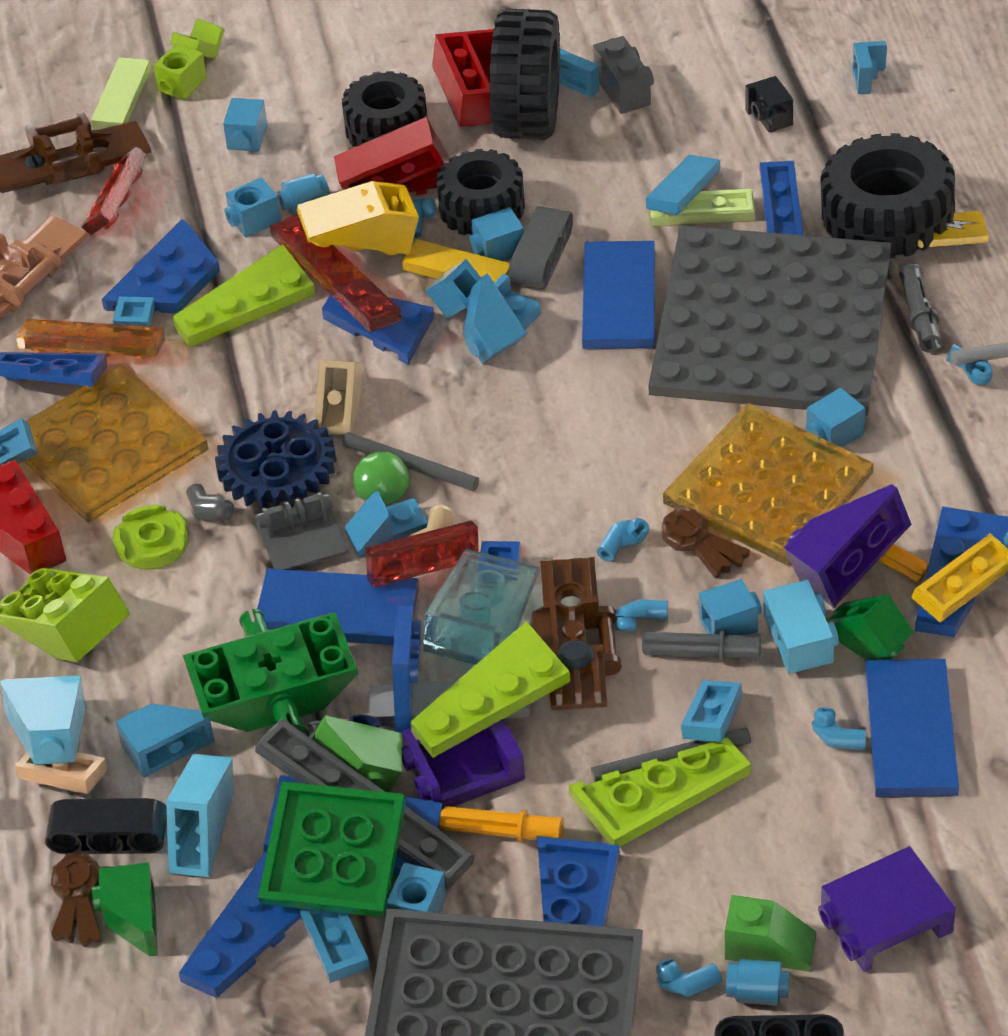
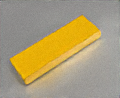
M419 239L415 240L410 254H406L402 260L404 271L439 279L447 270L467 259L481 277L488 273L493 282L502 274L509 276L510 263Z
M991 533L915 588L911 598L941 623L1008 572V548Z

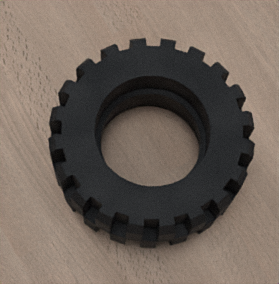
M506 8L497 14L492 37L490 64L492 130L500 138L546 140L554 133L558 110L560 85V33L558 16L551 10Z
M880 133L873 134L868 139H863L862 137L855 139L850 146L845 144L839 148L836 155L833 154L822 170L821 208L824 227L832 238L891 243L890 259L895 258V255L904 254V257L914 255L916 250L919 249L924 251L930 248L929 245L933 241V232L941 235L947 230V223H951L954 218L955 171L953 165L941 150H937L934 144L928 141L923 143L919 137L912 135L901 137L900 133H891V136H881ZM919 239L923 243V248H919L917 246V241Z

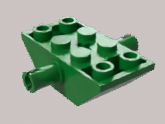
M252 609L255 622H252L249 611H245L239 618L246 637L183 655L203 718L209 717L210 721L245 732L274 725L283 718L305 734L306 729L300 717L324 710L358 675V669L336 612L268 630L263 612L259 609Z

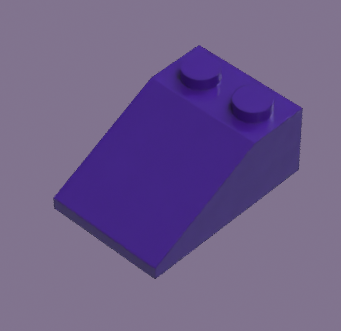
M890 484L810 519L802 529H797L792 533L784 550L799 581L808 579L814 593H820L823 600L835 608L912 524L898 488Z

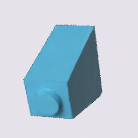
M81 675L1 680L6 718L34 765L74 763L86 710Z
M193 754L167 798L169 873L208 878L211 875L233 797V758Z

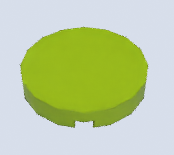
M161 505L141 506L129 511L122 517L123 522L118 527L116 524L113 530L114 548L120 560L131 567L144 570L161 568L173 563L184 554L189 544L187 523L181 513L176 510L173 513L166 510V506Z

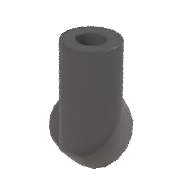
M192 484L187 488L186 495L194 514L200 520H229L233 516L234 505L231 501L224 500V498L218 496H207L201 484Z

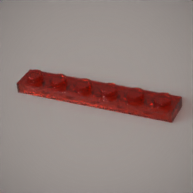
M299 215L287 217L281 222L270 225L271 237L280 246L283 244L293 258L370 333L402 321L401 308L335 246L320 247L312 242H308Z

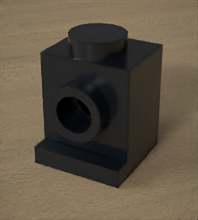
M777 76L745 85V111L748 115L753 113L755 120L761 121L768 132L793 125L794 99Z

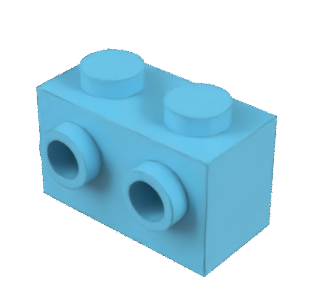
M809 580L764 590V618L787 673L791 674L834 663V646L839 644L837 630L833 622L827 623L823 598L820 593L814 594Z

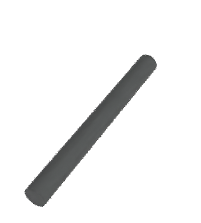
M347 432L343 438V446L368 455L374 452L392 453L398 456L408 469L456 486L475 491L479 485V477Z
M747 727L726 732L724 738L728 737L736 747L751 743ZM695 740L591 767L592 778L594 782L602 780V775L617 770L620 774L641 768V763L653 759L662 762L678 757V752L707 743Z

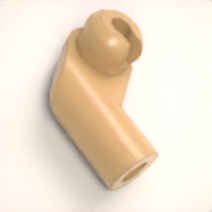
M444 504L433 506L429 511L430 517L427 527L409 535L411 544L416 552L442 542L449 537L454 521V515L449 506Z

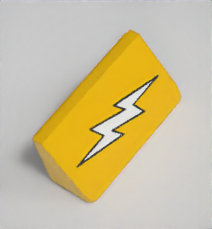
M982 212L954 213L952 222L947 223L946 231L941 235L933 232V241L929 247L987 243L989 236ZM919 239L917 241V246L919 248H923V243Z

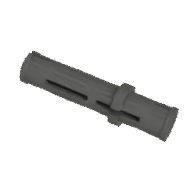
M915 263L907 264L902 267L899 275L911 311L910 325L917 333L920 349L926 353L935 352L943 344L937 327L939 323L938 313L931 306L922 268Z

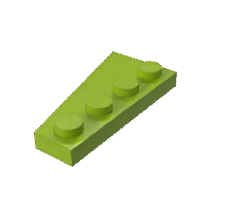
M282 244L172 316L174 327L188 347H192L316 295L315 287L307 274Z
M526 621L410 721L412 732L434 758L571 682L570 672Z
M727 737L723 738L722 742L713 741L678 752V757L664 762L653 759L641 763V768L620 774L617 770L602 775V780L584 785L583 781L570 784L569 795L609 844L621 847L751 774V763Z

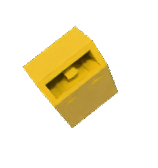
M371 181L297 206V212L307 240L317 246H345L353 251H363L364 249L378 250L387 255H396L398 253L410 254L419 216L405 185Z

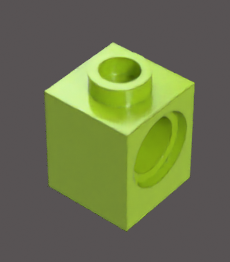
M176 43L153 65L158 91L185 100L207 79L203 53Z

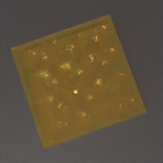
M123 363L100 376L92 387L84 386L26 420L30 425L38 454L24 462L88 524L209 450L207 439Z
M747 403L663 492V504L673 509L677 507L695 508L702 516L707 518L709 527L791 567L792 564L784 547L787 545L792 533L797 529H802L810 519L846 504L873 474L874 463Z

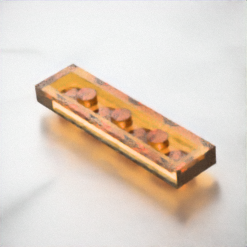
M30 318L25 320L17 334L18 348L31 349L35 352L55 350L65 351L66 353H107V357L129 355L139 359L157 357L165 341L164 327Z

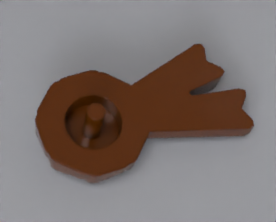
M677 507L663 518L661 527L663 540L677 551H694L716 579L721 573L730 572L731 563L737 567H742L743 559L750 555L749 549L708 533L707 518L702 516L695 508Z
M87 853L66 854L62 860L53 866L51 877L53 891L63 900L51 935L54 941L65 939L68 943L72 944L76 925L78 924L80 943L83 947L88 946L92 941L102 942V936L90 898H92V886L99 885V868L101 867Z

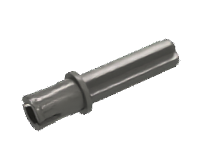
M721 630L720 634L645 632L642 637V651L645 655L719 658L720 662H724L725 658L760 660L761 635L725 634V630Z

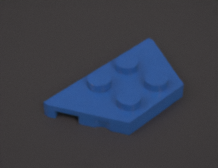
M181 219L101 299L103 309L114 311L119 296L153 297L155 311L178 313L220 271L219 262L189 224Z

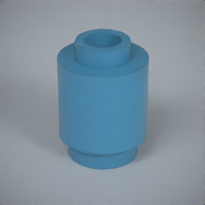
M314 173L282 182L281 190L277 191L278 201L282 210H288L291 215L298 214L297 206L299 204L330 195V189L324 175H315Z
M739 959V963L728 962L726 997L736 998L738 1003L779 1006L780 997L788 998L790 972L782 971V963L775 961Z

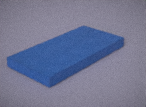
M655 241L585 242L583 349L655 348Z
M266 569L257 609L263 612L268 630L336 612L347 642L394 645L397 606L413 605L414 616L419 582L418 578Z
M946 659L865 660L875 797L958 796L959 781Z

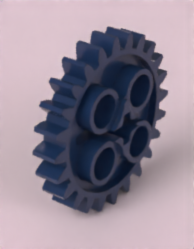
M273 410L271 418L267 419L262 413H258V421L252 422L248 418L244 419V428L233 425V436L223 435L224 445L217 446L218 456L215 457L218 480L223 483L224 491H232L233 500L235 501L244 497L245 506L251 505L255 500L258 501L261 510L266 507L268 502L273 503L275 507L281 505V502L288 501L290 507H294L295 498L299 497L303 500V498L308 497L307 492L309 491L315 494L321 492L319 484L328 485L330 483L329 474H335L334 463L337 462L333 437H328L326 427L319 428L317 419L307 423L306 414L304 413L297 419H293L292 411H288L284 417H279L277 411Z

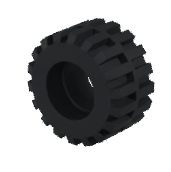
M380 71L373 72L372 75L359 77V81H353L349 84L350 88L345 89L343 93L342 108L345 133L353 147L362 145L425 117L428 118L426 95L422 84H418V80L414 77L408 78L405 73L400 72L396 74L394 71H386V73H380Z
M475 149L473 152H461L460 156L454 155L449 158V163H444L440 167L441 172L437 173L439 213L443 223H447L449 229L458 230V234L464 236L466 234L473 235V219L508 207L512 209L518 219L522 218L524 214L523 209H525L523 172L518 166V162L515 159H510L509 155L505 153L498 154L497 150L492 149L489 151Z

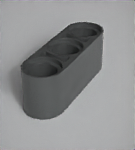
M543 206L535 208L512 256L509 266L510 283L541 289L547 287L570 238L573 226L572 212Z

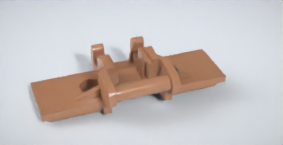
M51 215L23 242L17 239L9 245L6 237L0 233V320L9 311L15 312L18 306L25 301L24 296L44 277H52L55 274V271L62 266V261L88 237L86 231Z

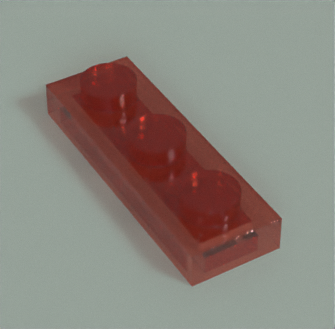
M135 147L118 160L81 226L91 236L101 228L109 229L119 217V214L116 212L118 207L122 206L130 197V185L134 184L143 173L141 165L147 154L140 148Z
M471 520L366 547L367 581L374 588L479 560L478 527Z

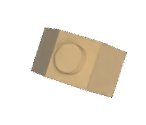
M319 359L315 419L318 420L319 428H327L328 434L345 435L347 432L352 433L362 398L364 362Z

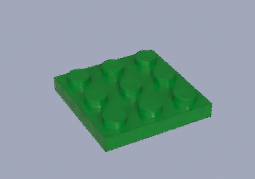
M282 781L258 894L260 904L385 918L406 806L405 795L401 793Z

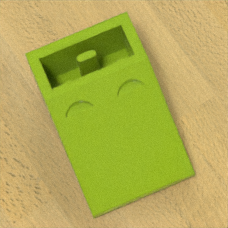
M41 568L34 571L27 578L28 582L17 592L10 593L0 602L1 625L52 657L72 662L81 660L131 614L109 577Z

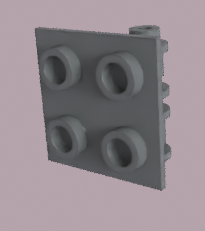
M318 492L316 495L303 498L304 505L301 504L299 498L295 499L294 508H291L287 501L284 502L285 510H283L282 505L269 509L263 508L262 513L256 514L255 523L274 569L292 570L349 553L331 510L333 504L329 493L322 495L321 492Z

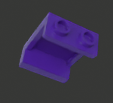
M504 719L434 758L419 739H415L410 729L402 731V764L406 771L413 770L416 776L414 777V784L420 799L442 803V810L446 806L454 807L525 780L523 753Z
M911 846L821 887V905L818 906L820 918L827 929H834L840 938L841 947L846 957L850 961L855 960L863 972L872 969L873 957L876 954L920 933L932 929L938 939L954 931L956 907Z

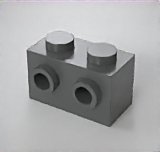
M624 36L594 44V63L599 66V83L619 113L623 114L651 105L650 86L654 84L653 74L650 67L644 66L640 60L636 47H631Z

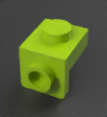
M197 18L190 36L173 32L169 44L174 46L176 43L202 52L205 57L216 59L225 29Z

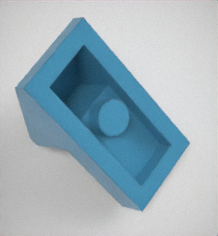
M375 491L345 526V533L358 557H362L410 540L409 535L426 528L428 522L415 498L386 507L378 491Z

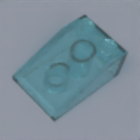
M465 549L425 613L423 651L476 665L518 629L538 576L539 567Z

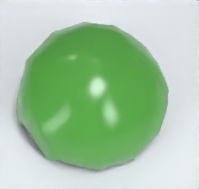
M374 452L362 458L355 468L353 484L358 498L367 501L372 493L378 491L385 506L398 501L405 491L409 489V473L404 462L398 456L389 452Z

